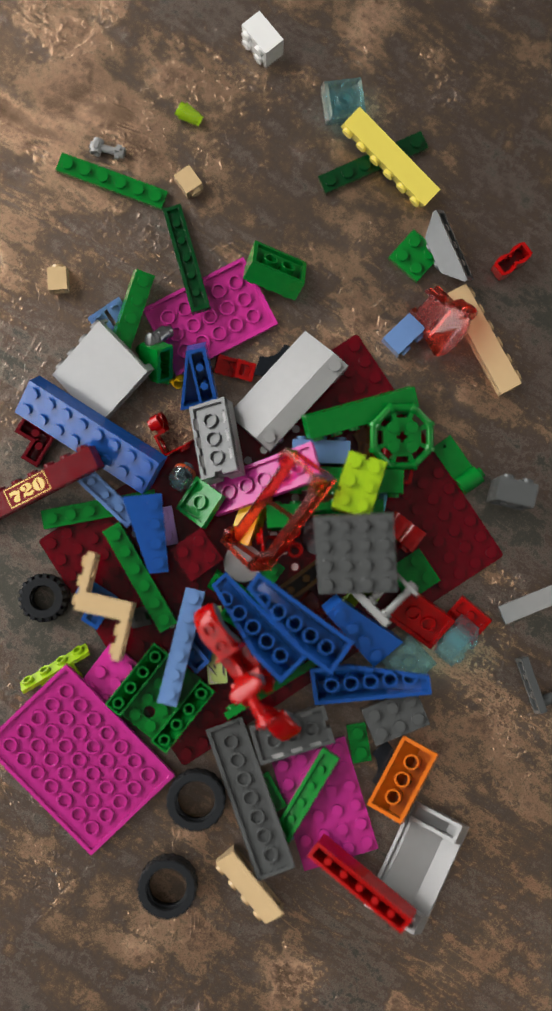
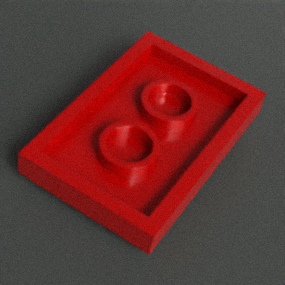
M413 593L391 614L389 619L429 649L455 623L454 617L422 594L416 597Z

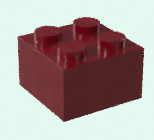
M199 528L169 550L191 582L224 560L202 528Z

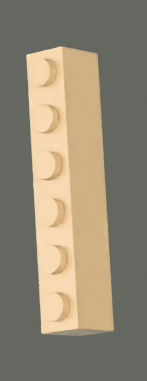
M464 284L447 293L444 300L499 397L521 385L520 380L522 378L518 370H514L511 364L513 362L508 353L505 354L502 349L503 343L499 337L495 336L491 321L486 320L482 305L480 303L477 304L474 298L476 297L474 290L468 287L467 284Z

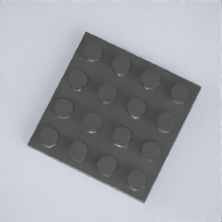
M394 512L313 516L318 594L398 592Z

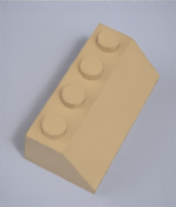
M235 844L216 859V869L221 875L225 874L228 877L229 885L234 891L238 890L242 896L240 898L245 905L248 906L250 904L254 909V916L259 921L263 920L267 924L284 914V904L264 879L258 881L253 866Z

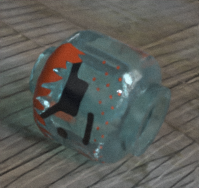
M184 462V464L177 463L168 475L169 485L180 492L188 490L197 476L193 470L194 466L188 462Z

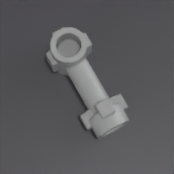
M94 137L89 146L90 154L98 157L101 155V152L114 155V159L119 160V158L124 159L126 148L118 144L116 147L104 145V140L98 137Z

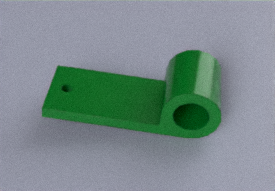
M451 435L434 446V453L465 495L485 481L484 472L480 467L475 468L470 464Z

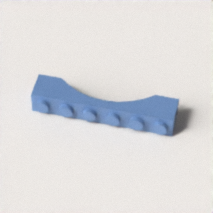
M188 587L185 589L157 703L178 707L196 632L193 616L203 606L204 591Z

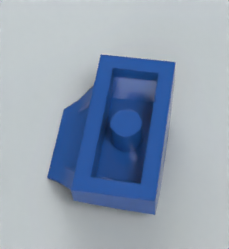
M195 632L188 665L197 674L212 661L211 655L213 652L204 644L198 632Z

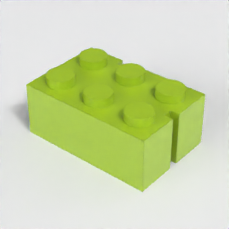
M349 450L338 483L339 490L336 489L331 509L344 514L372 513L387 462L373 457L366 460V455Z

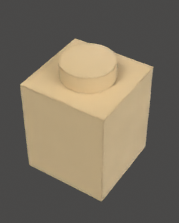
M190 165L174 174L175 182L187 199L191 196L194 198L202 192L203 184Z
M53 264L52 267H47L48 291L51 294L70 293L69 270L67 267L63 266V264Z

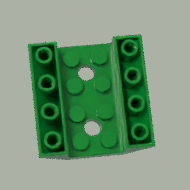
M153 643L105 705L118 716L122 715L151 738V742L164 753H167L215 691L201 677L187 667L178 707L157 703L169 652ZM145 707H153L155 710L154 716L147 717L144 713Z

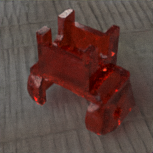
M438 285L435 286L434 290L432 288L426 289L425 293L429 297L423 305L419 306V310L412 308L409 312L425 327L423 338L426 340L434 356L440 357L452 351L461 342L469 329L471 320L477 316L478 311L472 304L463 299H456L454 301Z

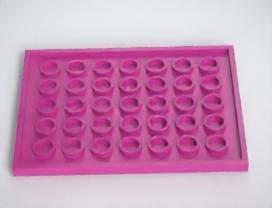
M66 663L0 727V764L90 855H93L175 776V773L120 716L105 705L106 702Z

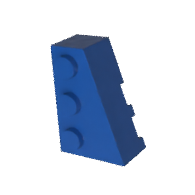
M206 342L187 346L180 410L189 409L191 406L219 397Z

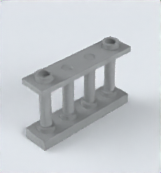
M398 572L397 579L406 588L381 611L375 605L385 592H375L368 596L364 593H351L385 628L392 623L389 620L391 614L412 593L416 597L420 595L417 592L419 588L412 581L408 583Z

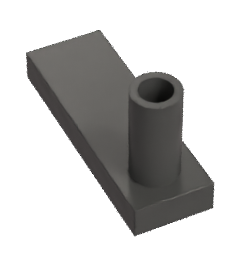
M528 656L515 658L533 712L535 714L548 712L546 706L552 704V692L544 695L541 694Z

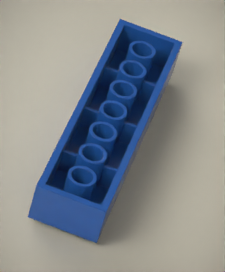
M41 376L29 380L15 410L16 414L76 452V448L84 444L95 446L105 466L102 469L141 494L151 489L167 459V456Z

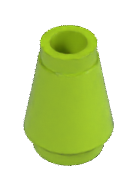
M181 101L174 114L178 116V119L198 127L204 118L188 102L184 103L183 101Z

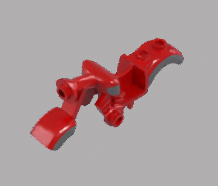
M208 603L196 611L193 618L200 638L218 658L215 660L216 664L221 662L234 681L230 685L232 688L230 693L231 702L242 704L245 708L250 707L257 719V730L261 728L264 730L268 729L275 738L282 742L298 734L301 731V724L289 710L281 709L278 711L277 708L264 705L259 700L257 695L261 690L267 694L274 691L275 678L266 668H261L262 664L251 654L246 643L233 634L226 626L217 605Z

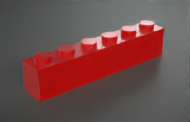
M325 833L320 837L307 857L401 934L413 921L417 909Z

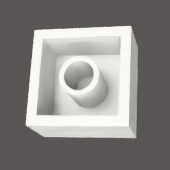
M260 11L242 24V44L248 51L251 50L254 53V58L258 64H263L267 68L283 55L284 39Z

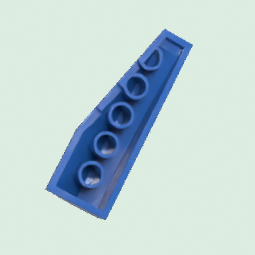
M227 572L212 584L215 593L251 654L279 683H282L306 661L307 657L295 648L270 616Z
M258 572L246 589L295 648L332 675L354 642Z
M352 664L338 665L332 675L321 667L310 668L315 705L432 695L430 675Z

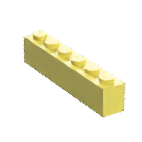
M361 107L357 108L340 126L343 129V134L349 139L352 138L357 143L356 147L361 152H366L370 156L369 160L383 170V174L387 179H392L397 184L396 187L401 193H406L410 197L409 200L415 207H424L439 192L440 188Z

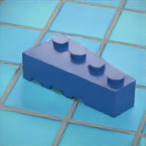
M162 493L122 496L149 574L169 572Z
M334 594L321 606L341 631L354 642L355 647L373 667L403 643L396 633L385 628L381 623L356 608L338 594Z

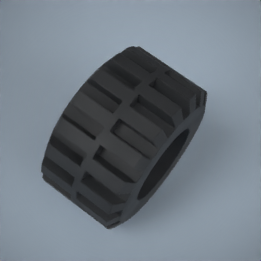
M36 574L33 577H29L28 581L22 584V589L19 590L20 597H18V602H21L20 609L24 610L23 614L29 616L33 621L49 622L58 619L67 610V604L70 602L68 596L70 592L66 588L67 585L61 581V578L53 574ZM47 586L54 593V603L48 609H41L35 603L34 595L39 587Z

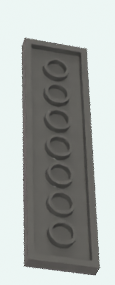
M243 716L207 729L206 733L258 881L295 868L292 854Z

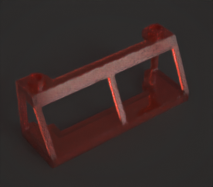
M285 448L279 453L277 461L280 465L239 524L226 528L223 532V537L220 539V542L250 571H270L337 481L330 473L296 449ZM300 458L322 474L314 473ZM297 463L311 477L308 479L309 485L306 489L309 493L292 515L272 501L271 498ZM267 503H269L290 519L267 551H261L256 555L240 544V541ZM233 546L244 551L252 559L248 562Z

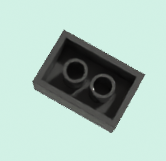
M504 473L491 480L486 502L521 511L532 509L535 506L539 485L534 484L532 479L523 478L522 480H517L514 475Z
M419 696L380 699L360 707L376 746L430 725Z

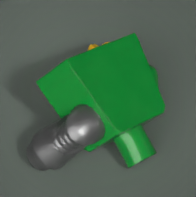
M161 326L152 333L148 332L145 336V342L140 343L135 351L144 365L150 363L155 368L149 375L152 382L165 385L170 383L174 388L180 389L183 386L184 375L181 374L173 378V345L163 342L173 337L174 332L171 326Z

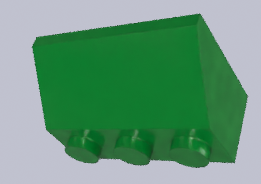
M255 240L244 268L243 279L295 301L305 284L307 262Z

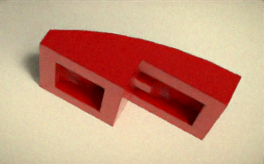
M219 354L216 358L213 373L252 382L256 364Z

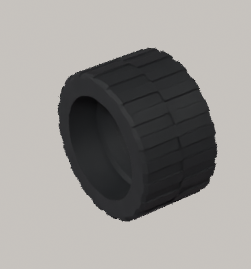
M188 769L180 773L172 782L166 797V807L170 818L180 828L191 832H200L211 828L212 825L218 822L225 808L226 794L221 779L207 769ZM189 782H203L212 789L215 796V804L207 815L192 817L180 808L178 803L179 792Z
M165 853L154 857L146 864L138 880L137 893L142 907L151 916L153 915L156 918L165 920L175 919L186 913L192 906L198 889V876L190 861L181 855ZM161 869H172L179 872L186 881L184 896L172 903L158 900L150 890V880L155 872Z

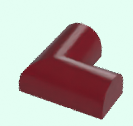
M22 418L14 432L31 442L21 458L38 468L55 438Z

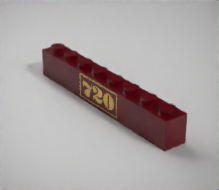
M84 444L76 448L77 452L62 455L60 461L56 463L54 461L49 462L43 466L44 469L29 472L27 478L23 480L19 478L12 481L11 486L8 488L5 486L1 487L0 520L104 468L105 466L96 447Z

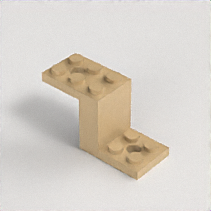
M88 551L87 555H84L81 566L84 569L83 573L78 576L77 586H79L78 593H75L73 596L72 605H75L74 610L120 620V623H116L114 629L116 640L114 643H111L109 655H112L111 660L122 661L137 603L92 593L101 555Z

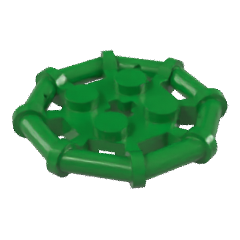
M415 402L412 404L387 403L386 407L377 417L368 424L370 426V448L368 450L377 459L387 462L386 469L418 470V466L431 452L435 451V422ZM408 411L406 417L396 416V412ZM414 414H415L424 424H421L420 426H418V424H417L415 421L412 420V417L414 416ZM389 415L391 418L390 422L384 427L380 425ZM425 429L426 444L421 443V431ZM378 430L382 431V443L378 444ZM401 431L406 435V439L403 442L397 439V435H400ZM419 447L424 449L415 459L413 458L412 454ZM382 448L387 449L391 454L389 459L380 451ZM397 456H406L408 462H396Z

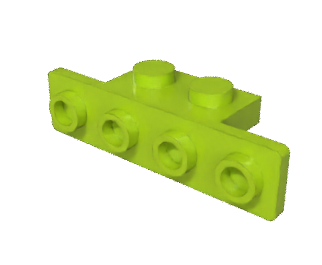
M86 643L78 645L66 655L59 656L51 664L41 667L36 673L26 676L20 682L22 693L25 694L39 685L43 686L66 663L83 679V674L76 666V663L90 655L88 645Z

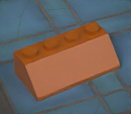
M403 735L366 805L397 823L403 824L440 754Z

